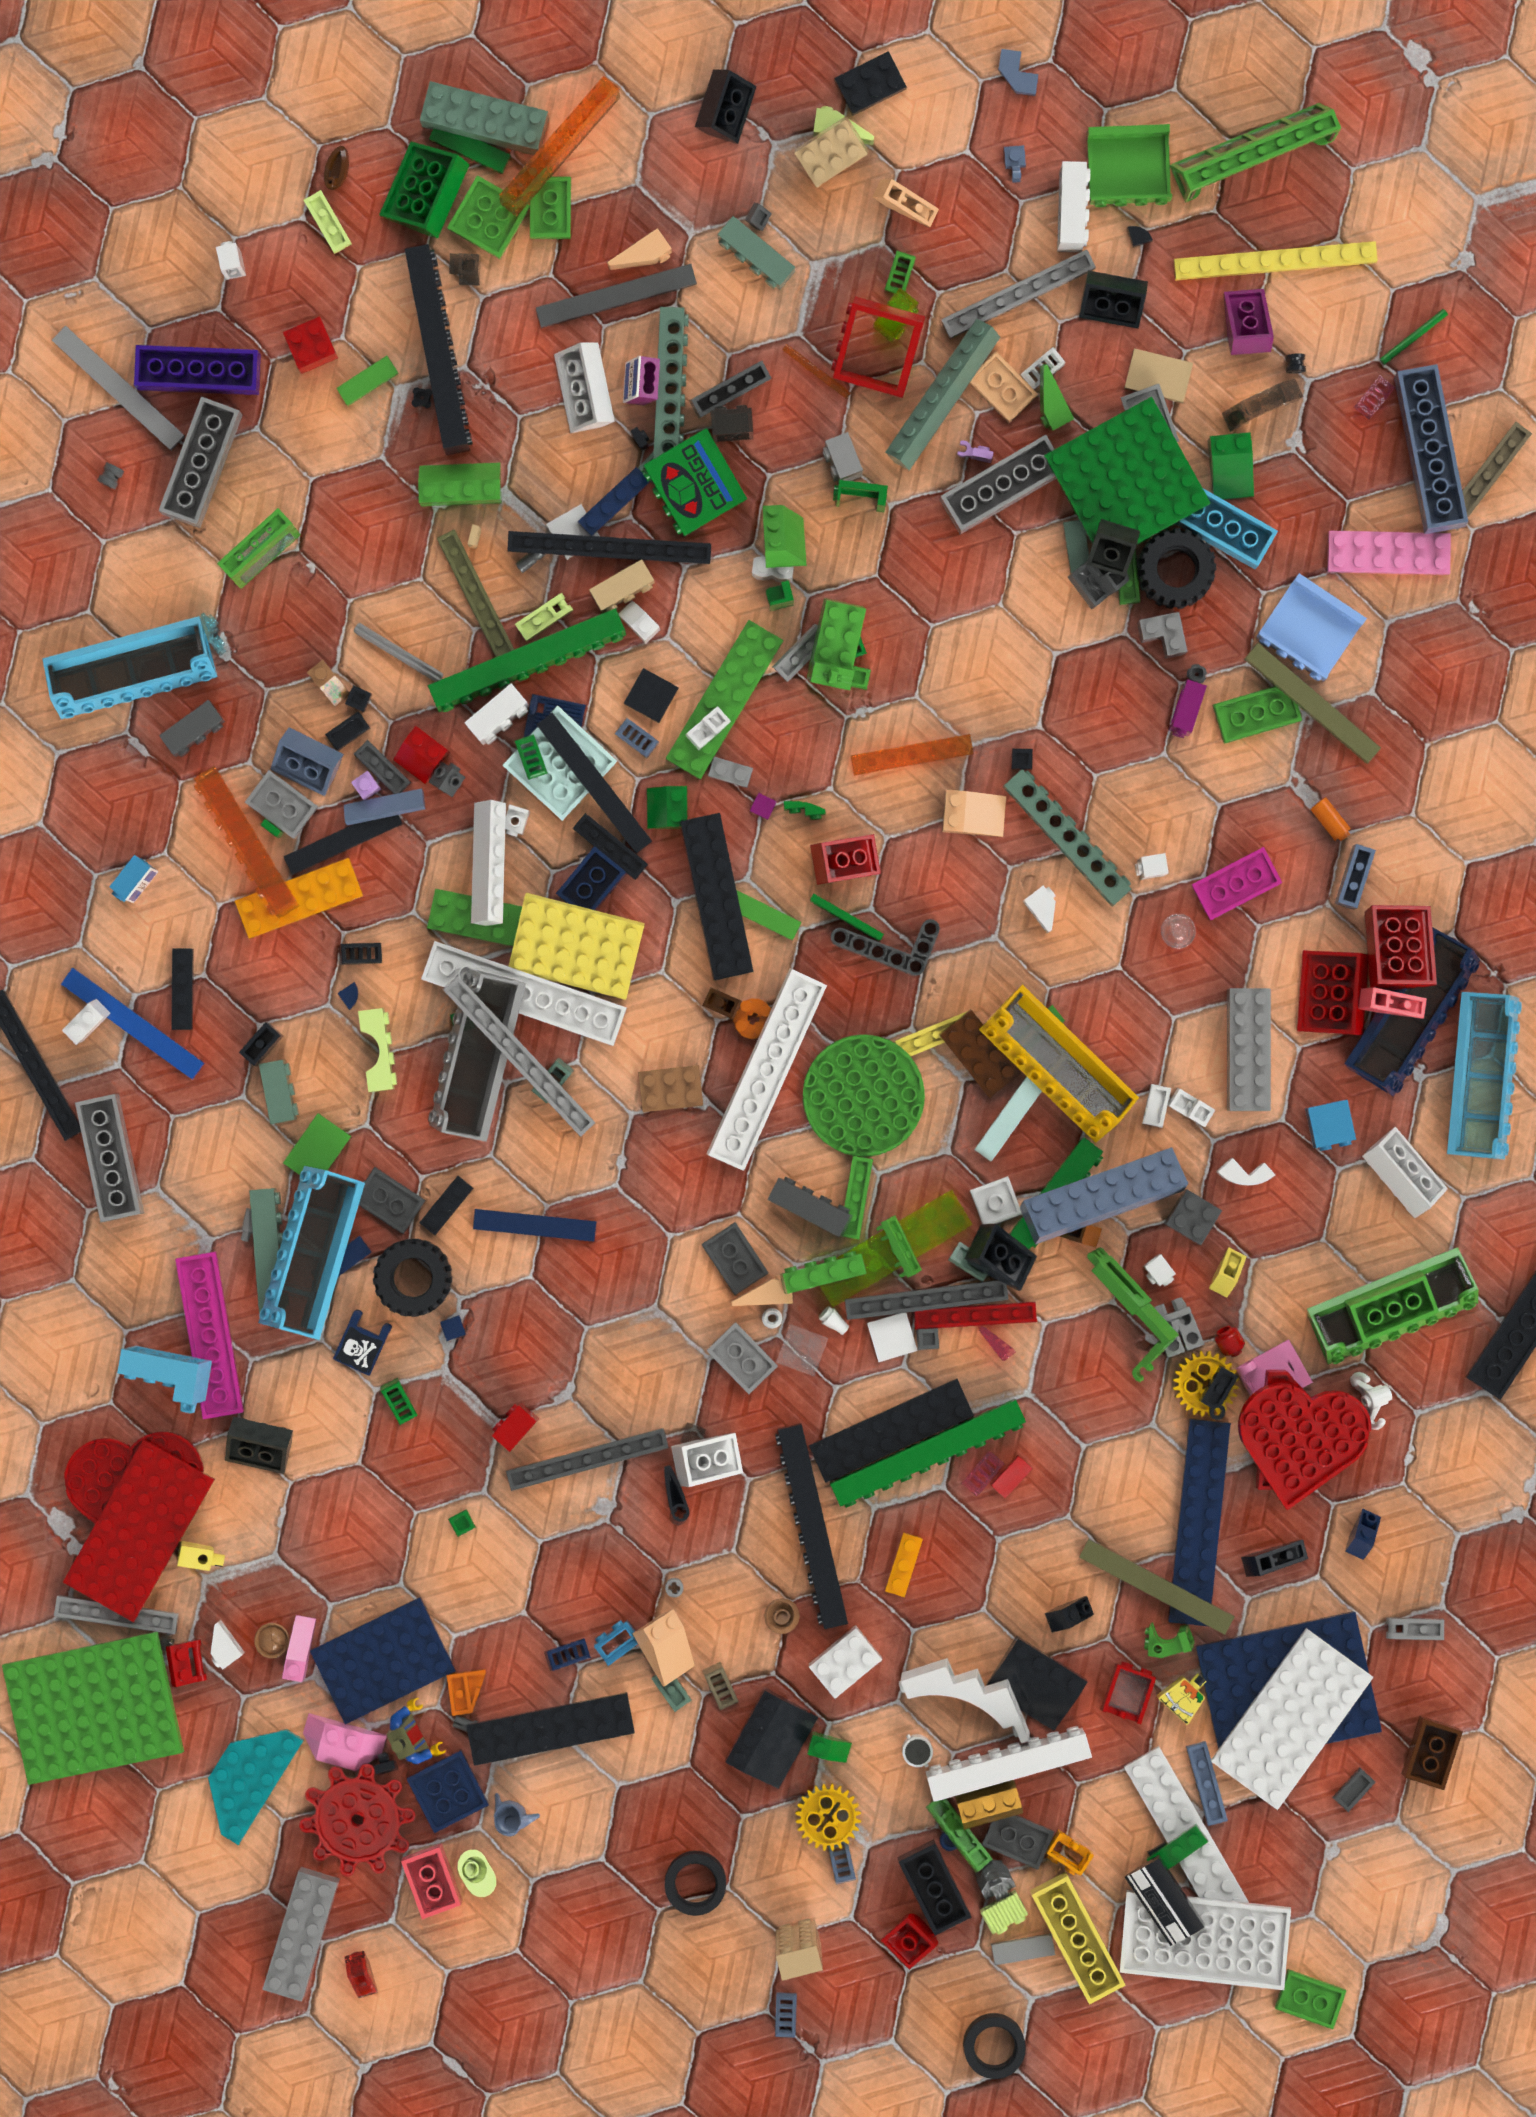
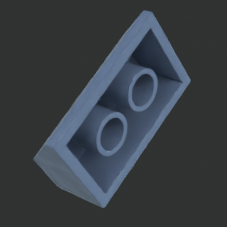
M289 727L279 740L270 770L325 796L340 767L344 754Z

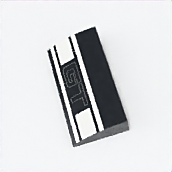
M1159 1855L1125 1876V1879L1170 1946L1188 1938L1205 1927V1923Z

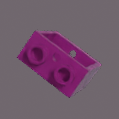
M1188 679L1183 684L1169 727V731L1173 732L1172 735L1184 738V736L1188 737L1192 733L1207 685Z

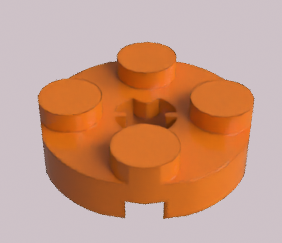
M756 998L741 1002L733 1019L736 1030L748 1039H758L771 1011L770 1006L763 1000ZM753 1013H756L760 1019L759 1022H755L752 1025L749 1023L750 1020H747L748 1015L752 1016Z

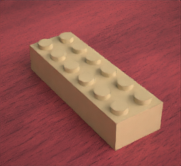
M804 1919L799 1921L798 1925L791 1926L790 1924L779 1926V1930H776V1959L782 1981L823 1970L821 1941L815 1920Z

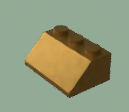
M1014 1780L955 1796L964 1830L1023 1813Z

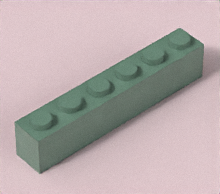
M276 1188L249 1190L259 1312L263 1308L265 1293L271 1281V1272L275 1267L277 1252L283 1240V1233H280L279 1225L282 1224V1213L278 1212L281 1196ZM282 1290L278 1307L286 1310V1306H289L288 1293L285 1294V1291Z

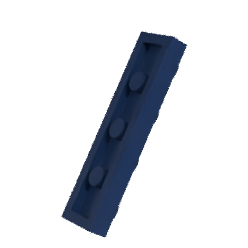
M635 467L577 523L589 536H593L640 493L650 481L647 482L643 473Z

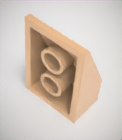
M946 790L942 832L1003 837L1006 796Z
M674 1609L662 1613L632 1633L663 1687L695 1666L684 1626Z

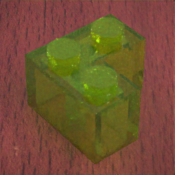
M899 288L887 302V305L916 314L919 312V302L902 288ZM878 317L873 324V328L890 342H893L895 338L899 340L906 331L903 328L907 324Z

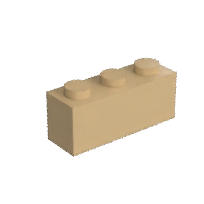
M641 559L589 589L600 611L604 613L615 608L617 609V605L623 601L625 604L635 598L634 595L640 591L642 593L649 591L653 588L652 584L655 582Z

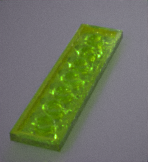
M952 1189L898 1221L916 1258L973 1225ZM884 1230L845 1252L855 1251L856 1254H862L866 1274L820 1285L832 1308L843 1302L844 1299L850 1298L902 1267L894 1266L899 1260L891 1250L889 1239L881 1240L886 1235ZM843 1253L842 1255L836 1257V1259L843 1258V1257H844V1253Z

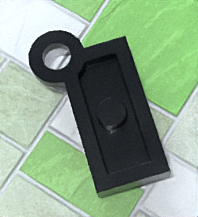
M1219 1366L1199 1399L1200 1402L1210 1407L1209 1415L1215 1420H1220L1225 1416V1408L1222 1404L1238 1379L1237 1375L1222 1366ZM1216 1408H1220L1219 1415L1214 1414Z

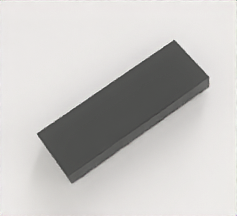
M368 740L354 753L393 794L402 793L411 784Z

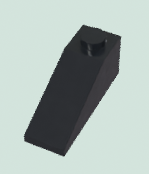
M1301 1539L1245 1555L1241 1559L1246 1577H1255L1307 1560L1308 1556L1304 1541Z

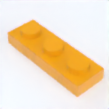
M903 1532L885 1588L886 1592L905 1597L923 1538Z

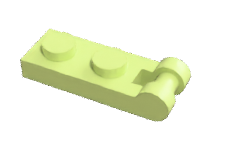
M560 593L515 625L527 642L564 616L570 614L573 608L571 605H567L564 595ZM558 604L561 610L556 613L553 607Z

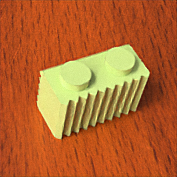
M1016 1890L1010 1892L1008 1897L1000 1899V1901L996 1900L980 1909V1913L991 1933L995 1934L997 1932L998 1935L1008 1930L1007 1926L1010 1924L1023 1922L1026 1919L1025 1916L1028 1915Z

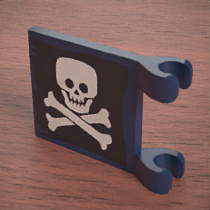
M356 1309L351 1316L333 1360L370 1376L392 1329V1325L385 1323L379 1335L357 1326L363 1312Z

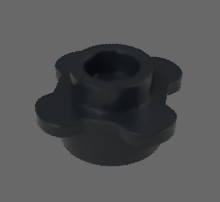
M418 387L414 388V399L411 402L413 407L423 406L426 409L430 408L432 405L430 402V398L433 395L432 390L429 388L426 390Z

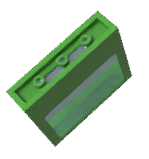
M277 508L217 564L242 589L301 534L280 509Z

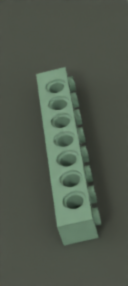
M660 307L658 344L660 369L658 399L656 400L653 459L663 454V449L666 446L675 447L684 441V434H680V427H684V414H681V406L685 407V394H682V386L686 387V374H683V366L687 367V354L683 353L684 346H688V334H684L685 326L688 327L689 314H685V308ZM677 326L679 331L676 334H671L668 331L669 328ZM671 346H676L679 349L675 354H670L667 350ZM675 366L678 370L674 374H669L667 368ZM669 386L677 388L673 394H668L666 389ZM668 406H674L676 411L673 414H667L665 409ZM667 426H673L675 431L672 434H666L664 429Z
M1021 769L1003 788L1113 907L1132 890L1129 887L1131 885L1130 881L1124 875L1121 877L1116 872L1117 867L1110 860L1107 862L1102 857L1104 853L1096 845L1093 847L1088 842L1090 840L1089 836L1083 830L1079 832L1075 827L1076 822L1069 815L1066 817L1061 812L1063 808L1055 800L1052 802L1047 797L1049 795L1047 790L1042 785L1038 787L1034 783V776L1028 770L1024 772ZM1023 787H1031L1033 795L1031 797L1024 796L1022 793ZM1039 801L1044 802L1047 806L1046 811L1039 812L1036 809V803ZM1053 816L1060 819V826H1051L1050 818ZM1064 832H1072L1074 840L1072 842L1065 841L1063 838ZM1084 846L1087 849L1088 854L1086 857H1080L1077 854L1078 847ZM1093 861L1101 864L1100 872H1094L1091 869ZM1107 876L1114 878L1115 885L1113 887L1105 885L1104 880Z

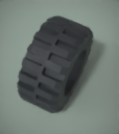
M1174 528L1172 531L1165 530L1159 535L1156 534L1147 542L1137 562V579L1140 581L1139 586L1141 590L1146 592V597L1149 600L1153 599L1155 604L1159 606L1164 605L1168 609L1173 607L1182 609L1185 606L1195 604L1207 593L1215 578L1216 564L1214 563V553L1209 549L1210 545L1207 542L1204 543L1200 535H1194L1192 531L1187 529L1181 531L1180 528ZM1172 550L1184 552L1192 559L1195 565V574L1191 582L1179 588L1165 584L1157 572V565L1161 556Z
M414 1238L398 1241L385 1249L383 1254L379 1256L373 1271V1285H375V1292L380 1297L381 1303L387 1306L390 1311L401 1316L417 1317L435 1310L446 1300L445 1298L451 1290L453 1276L451 1275L452 1268L449 1265L447 1256L442 1253L438 1246L431 1244V1242ZM410 1258L425 1262L432 1274V1282L429 1289L417 1297L402 1294L394 1283V1272L397 1266L402 1261Z

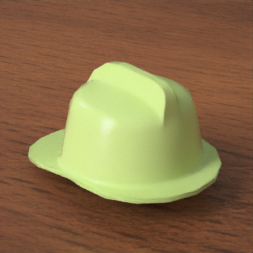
M478 1850L465 1851L460 1856L457 1864L459 1878L471 1894L477 1897L490 1895L496 1887L494 1871L481 1852Z

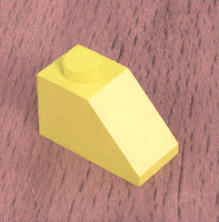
M1228 1247L1213 1276L1209 1289L1227 1298L1238 1282L1247 1256Z

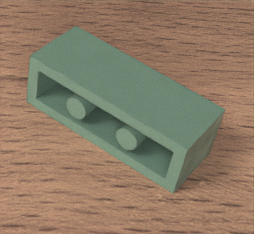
M285 1060L259 1064L270 1124L297 1120L296 1115H299L297 1103L293 1102L292 1095H295L293 1083H290L288 1076L291 1075L290 1064L286 1063Z

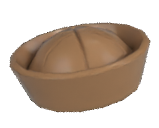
M781 1598L772 1601L767 1606L764 1617L765 1623L770 1630L778 1634H785L795 1629L800 1615L795 1603Z
M267 1623L261 1626L254 1637V1645L257 1651L266 1658H278L289 1647V1634L283 1626L277 1623Z

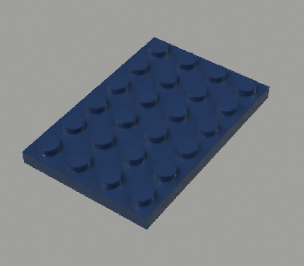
M421 1597L310 1650L345 1724L456 1671Z

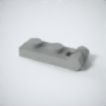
M1386 1617V1624H1388L1387 1639L1444 1640V1619ZM1396 1625H1402V1632H1396Z

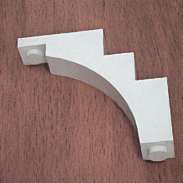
M948 1658L902 1673L899 1687L901 1692L906 1694L907 1699L927 1695H941L967 1701L987 1712L1003 1729L1012 1726L1015 1737H1019L1021 1743L1029 1741L1030 1731L1008 1679L985 1686L978 1668L955 1676Z

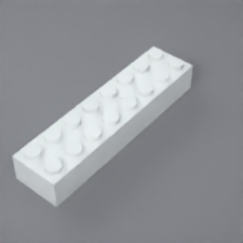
M1073 1726L1067 1728V1732L1059 1734L1058 1731L1051 1732L1043 1739L1034 1737L1030 1738L1027 1741L1028 1743L1021 1745L1019 1742L1007 1745V1749L1003 1750L994 1748L989 1750L988 1754L980 1756V1753L968 1756V1760L960 1761V1759L949 1761V1765L942 1767L940 1764L929 1767L928 1771H925L933 1801H939L1092 1758L1086 1733L1083 1728Z

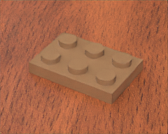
M699 1065L638 1072L643 1112L703 1106Z

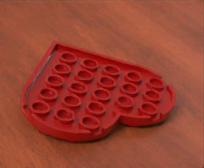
M1273 1383L1258 1389L1243 1405L1238 1420V1433L1243 1446L1286 1510L1292 1508L1354 1463L1367 1448L1369 1432L1371 1431V1420L1367 1409L1349 1393L1332 1390L1321 1392L1310 1398L1303 1390L1288 1383Z
M167 1431L148 1434L137 1440L132 1446L113 1438L92 1440L78 1448L67 1463L64 1473L66 1494L72 1505L96 1524L143 1439L204 1472L203 1461L197 1448L185 1437Z

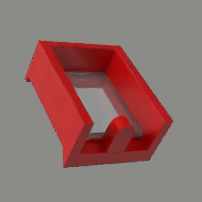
M1124 1661L1121 1664L1115 1663L1100 1710L1123 1719L1132 1720L1141 1725L1156 1677L1152 1675L1153 1672L1144 1668H1141L1140 1671L1132 1669L1133 1665Z

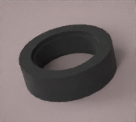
M689 1851L679 1855L672 1861L666 1872L665 1892L673 1907L684 1914L699 1916L711 1912L722 1901L726 1890V1875L721 1863L714 1856L703 1851ZM701 1864L713 1873L716 1886L708 1899L702 1902H690L682 1898L678 1893L675 1885L676 1876L687 1865Z
M999 2013L982 2015L969 2025L964 2035L963 2047L966 2060L977 2074L985 2078H1005L1013 2074L1024 2060L1026 2045L1023 2033L1018 2024L1006 2015ZM990 2027L1003 2028L1014 2039V2051L1011 2057L999 2065L984 2063L978 2058L974 2050L977 2036L983 2030Z

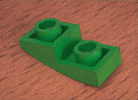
M784 801V811H789V814L801 813V809H805V817H810V820L822 819V816L826 815L825 809L817 805L801 801Z

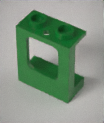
M839 480V485L834 486L833 501H837L836 507H839L841 494L877 498L876 512H885L888 486Z

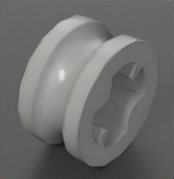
M678 1578L669 1579L665 1585L666 1593L670 1597L680 1596L683 1592L681 1580ZM673 1582L680 1586V1590H677V1593H672V1589H668L669 1585L672 1586Z

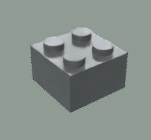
M1185 1189L1164 1224L1194 1243L1202 1245L1222 1210Z

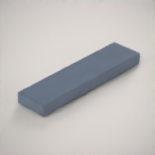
M421 788L344 804L346 825H352L424 810V791Z
M1206 1741L1186 1746L1207 1825L1211 1826L1228 1821Z

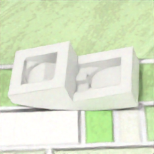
M717 706L701 722L687 732L685 736L699 751L731 721Z
M1177 1088L1168 1103L1169 1107L1203 1127H1206L1215 1112V1109L1180 1088Z

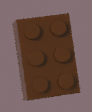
M1419 1716L1401 1774L1407 1779L1445 1790L1463 1731L1457 1727Z

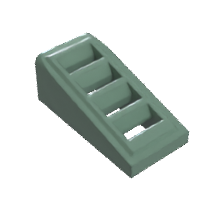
M560 1058L548 1070L549 1074L552 1072L561 1080L558 1082L561 1086L574 1071ZM556 1066H557L560 1070H562L566 1075L564 1076L561 1072H559V1071L556 1069ZM535 1088L531 1090L545 1103H548Z

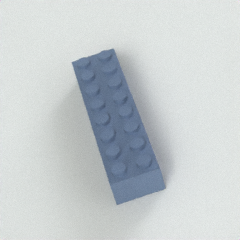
M1438 364L1397 371L1394 381L1424 534L1463 528L1468 523V517Z
M1171 1147L1023 1200L1020 1210L1036 1245L1183 1192L1188 1182Z

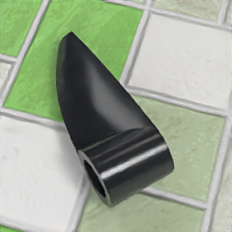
M670 1465L664 1466L666 1493L671 1511L669 1517L673 1524L682 1525L687 1521L690 1514L688 1504ZM677 1510H679L680 1513H684L681 1519H679V1516H675Z

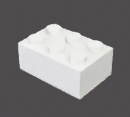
M511 683L464 723L482 745L486 743L490 745L497 739L496 734L501 730L505 732L513 725L512 721L516 717L520 719L527 714L529 704Z
M855 1625L811 1661L809 1668L835 1699L882 1660V1656Z

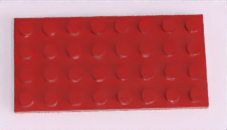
M143 1439L63 1583L134 1623L214 1483L215 1478Z

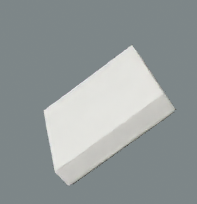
M582 504L546 524L551 534L589 536L577 523L586 514ZM565 556L566 560H568V559H570L571 557H573V556Z
M1008 1176L970 1190L982 1224H998L1022 1215Z
M899 1313L867 1323L878 1362L918 1351L907 1313Z

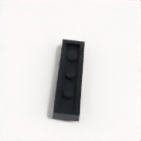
M586 813L572 828L626 871L634 880L648 866L644 860Z
M172 948V1030H193L194 949Z

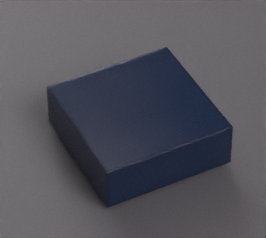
M460 1315L440 1322L446 1341L466 1335Z

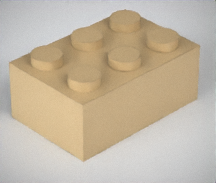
M847 116L795 149L796 157L816 188L868 154L866 145Z

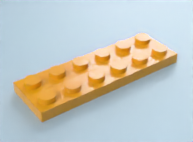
M350 858L237 899L235 903L247 936L251 939L363 897V893Z

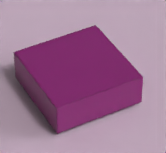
M758 793L750 812L768 820L777 801Z

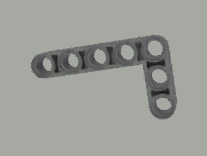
M926 920L920 928L911 954L844 928L833 930L830 939L836 947L908 975L919 976L926 967L940 927L935 920ZM929 923L933 924L936 928L935 933L931 935L927 934L924 929L925 925ZM835 933H844L845 941L837 943L834 940ZM860 939L864 942L862 950L854 949L853 942ZM921 942L928 945V952L924 954L917 950V945ZM874 947L882 948L883 955L876 958L872 955ZM899 954L902 957V963L894 965L891 962V956ZM911 962H919L921 970L919 972L911 971Z

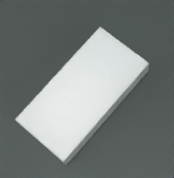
M1155 1084L1150 1085L1142 1124L1159 1128L1163 1127L1171 1088Z

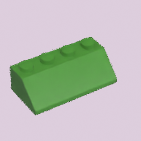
M475 463L419 466V504L421 507L502 504L501 464Z

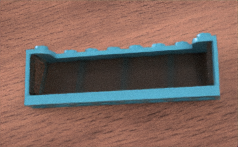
M200 616L42 658L49 697L61 719L72 718L83 713H91L101 708H110L116 704L128 703L138 698L150 697L153 694L169 692L175 688L187 687L194 683L209 681L212 678L218 677L205 627Z
M304 1166L300 1174L298 1188L294 1194L292 1209L288 1214V1223L282 1235L281 1247L277 1252L276 1264L271 1272V1281L265 1293V1301L259 1314L258 1323L320 1340L365 1185L364 1182L327 1170Z

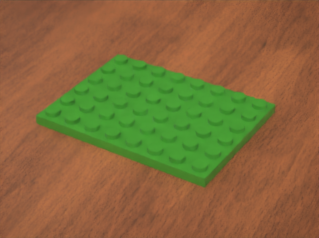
M158 1631L2 1665L28 1785L184 1752Z

